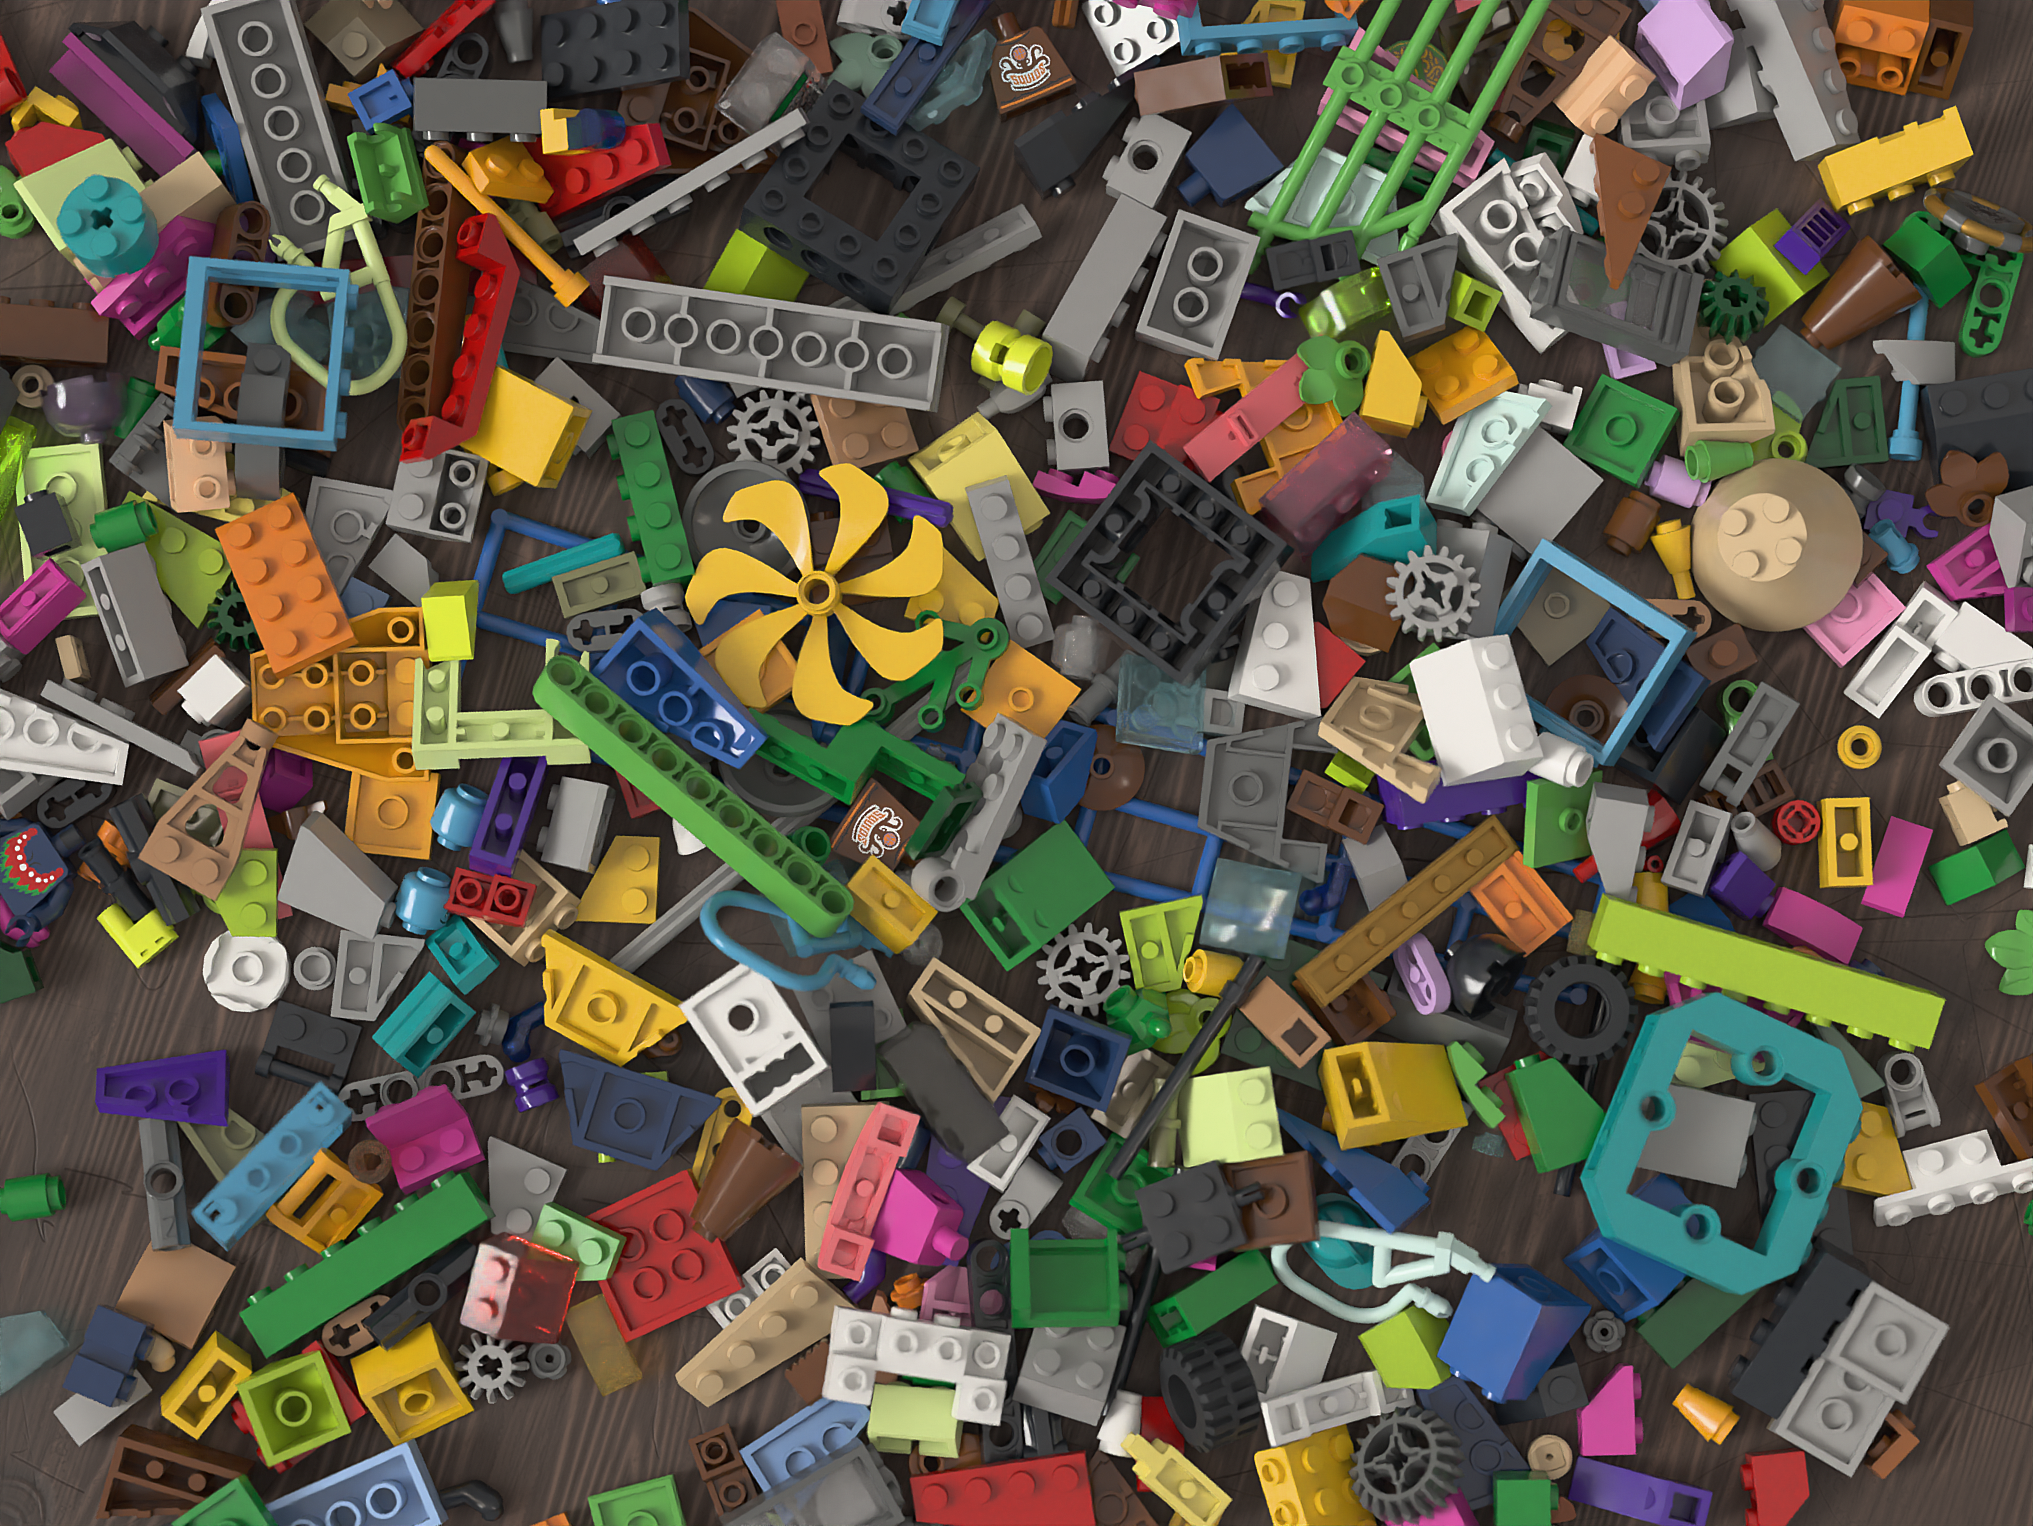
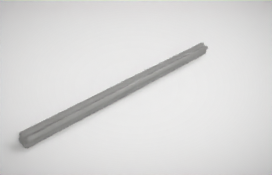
M972 660L958 667L946 709L956 702L955 692L958 686L967 682ZM932 690L884 730L902 740L909 741L923 729L918 722L917 716L919 710L928 704ZM930 712L925 718V723L927 725L930 724L939 714L937 712ZM835 798L821 810L805 816L779 817L771 825L781 834L786 835L800 827L808 826L839 799ZM724 863L609 961L633 973L700 917L702 906L711 895L720 891L732 890L745 878L727 863Z

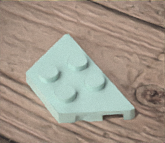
M1323 146L1283 221L1305 227L1311 225L1347 158L1346 155ZM1296 160L1249 199L1244 208L1253 212L1256 210L1267 215ZM1363 163L1329 228L1360 225L1388 173ZM1396 195L1385 215L1397 211ZM1398 229L1371 240L1361 258L1378 265L1377 259L1399 252Z

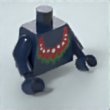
M29 818L0 819V894L15 915L9 921L5 934L14 928L23 930L25 935L18 939L16 943L18 947L26 946L34 931L39 932L64 914L74 891L73 880L78 876L77 869L69 859V856L87 844L84 835L74 823L53 835L48 826L40 822L34 823Z

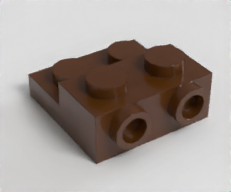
M833 511L810 514V540L814 571L825 570L836 540L840 517L834 518ZM887 514L872 536L834 576L839 584L878 570L894 560ZM817 585L812 589L814 604H821L827 600L830 594L829 586ZM843 594L841 603L846 607L899 599L901 597Z

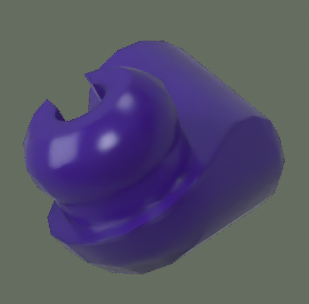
M872 1248L860 1281L852 1279L842 1288L855 1304L859 1303L884 1280L886 1275V1253Z

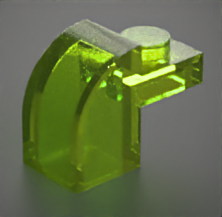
M1377 266L1359 272L1320 292L1321 296L1297 311L1311 338L1323 334L1335 340L1357 326L1376 321L1393 309L1379 267Z

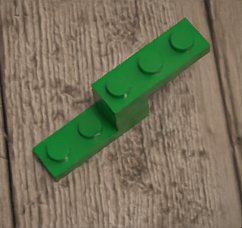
M751 707L748 710L769 735V738L755 752L757 755L848 805L853 803L876 769L935 801L944 786L950 785L953 789L956 784L962 783L964 785L966 775L958 771L954 765L932 757L920 750L913 742L902 740L892 735L872 720L861 718L850 726L843 725L830 745L825 749L813 738L800 735L783 726L775 717L762 714Z

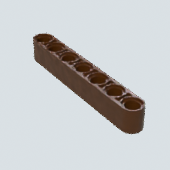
M443 140L432 144L438 146L467 174L461 164L470 151ZM425 157L422 178L429 206L418 211L406 320L407 349L402 361L396 414L397 424L403 432L409 425L410 420L435 416L443 420L441 416L442 407L449 397L454 380L452 375L453 367L456 360L460 357L462 350L471 268L470 265L455 259L458 248L457 234L461 225L465 222V218L476 216L477 208Z

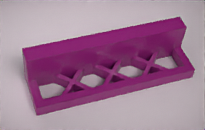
M71 32L62 42L69 50L49 72L156 173L163 177L198 152Z

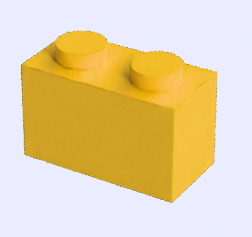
M1869 797L1828 798L1817 801V811L1821 820L1818 831L1820 888H1853L1873 885Z
M215 1331L161 1397L162 1416L195 1439H198L238 1390L236 1384L249 1377L252 1373L251 1355L218 1331Z

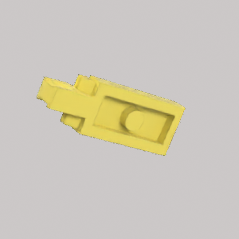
M1131 1431L1120 1444L1129 1455L1138 1461L1132 1468L1139 1475L1138 1478L1192 1526H1213L1231 1503L1232 1499L1172 1445L1163 1443L1157 1438L1152 1444H1149L1139 1434L1135 1435Z

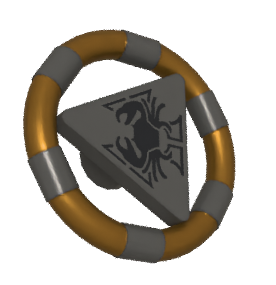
M1932 188L1924 193V207L1943 224L1958 232L1954 242L1961 248L1979 255H1985L1990 245L2014 253L2033 252V226L2021 216L2005 207L1952 188Z

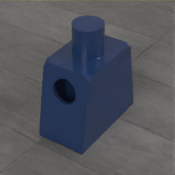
M1232 103L1186 153L1184 162L1193 174L1176 187V191L1190 208L1208 194L1212 196L1221 208H1224L1271 182L1283 171L1284 166Z

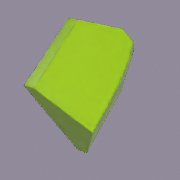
M1415 1301L1406 1306L1401 1312L1383 1320L1358 1336L1387 1388L1429 1390L1445 1381L1452 1374L1449 1370L1451 1366L1436 1357L1449 1329V1323L1446 1318H1437L1423 1307L1418 1308L1415 1306Z

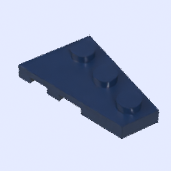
M1613 607L1608 609L1586 641L1611 683L1617 686L1628 703L1627 708L1667 647ZM1684 659L1679 661L1641 722L1654 750L1661 753L1711 683L1709 678Z

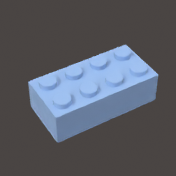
M414 1438L265 1504L279 1526H438L449 1519Z

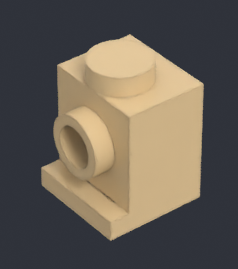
M1959 780L1947 785L1950 794L1939 798V802L1960 846L1972 843L2008 827L2005 818L1995 819L1993 814L1997 811L1995 807Z

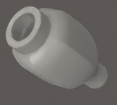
M1048 373L1039 389L1032 395L1027 396L1006 387L1003 384V380L998 381L993 391H990L991 397L978 405L977 409L986 420H989L999 412L1007 414L1019 412L1040 399L1045 394L1046 385L1053 380Z

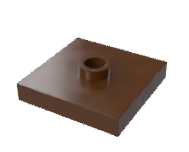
M1303 1151L1223 1163L1226 1181L1234 1190L1259 1181L1262 1189L1247 1196L1259 1191H1263L1265 1199L1241 1207L1242 1224L1250 1243L1235 1248L1232 1251L1241 1252L1321 1240L1311 1152Z

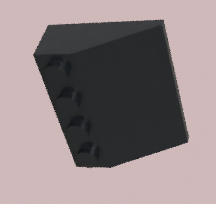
M2033 368L1929 385L1919 392L1918 402L1934 485L1942 483L1940 469L1945 455L1950 450H1960L1972 456L1977 463L1997 451L2003 455L2008 465L2009 478L2006 488L1999 495L2033 486ZM1981 499L1971 502L1968 509H1976L1980 505ZM1940 516V520L1950 519V518H1956V516H1954V517Z

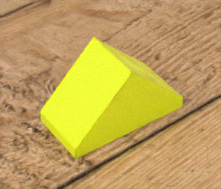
M477 580L435 582L422 596L427 647L431 662L474 659L479 592Z

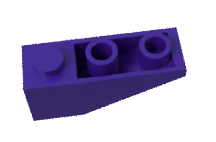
M1577 1455L1567 1498L1662 1526H1705L1713 1492L1705 1487Z

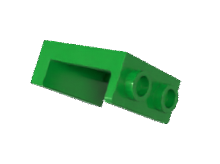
M1028 1228L1011 1229L1009 1251L1012 1328L1118 1326L1120 1310H1127L1128 1291L1127 1283H1119L1118 1270L1126 1269V1251L1122 1246L1125 1243H1117V1230L1107 1229V1237L1105 1239L1029 1240Z

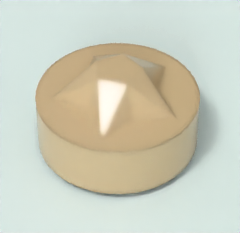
M1544 1434L1535 1438L1529 1445L1527 1461L1532 1471H1546L1552 1480L1560 1478L1567 1473L1572 1463V1452L1569 1445L1562 1438L1553 1434Z

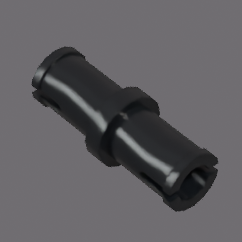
M100 838L90 841L79 851V858L88 865L90 870L100 880V889L107 895L111 894L127 912L128 917L132 921L140 919L151 910L154 903L131 878L133 874L131 869L127 865H121L105 847Z

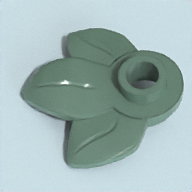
M860 32L835 38L830 41V47L843 62L839 64L829 77L828 86L835 79L855 92L862 89V93L867 99L905 46L896 37L891 35H879L873 38L866 33Z

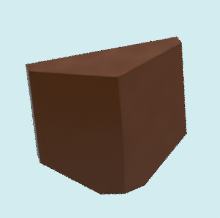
M1360 553L1350 564L1331 578L1322 604L1332 634L1389 652L1403 619L1392 620L1390 613L1398 606L1397 604H1386L1385 598L1386 595L1395 592V589L1387 586V578L1399 577V574L1394 569V563ZM1411 575L1405 585L1404 599L1407 598V595L1411 594L1415 581L1413 575Z

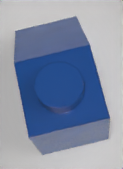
M1060 720L1044 738L1047 740L1046 745L1020 799L1025 814L1060 824L1084 796L1098 737L1095 729Z

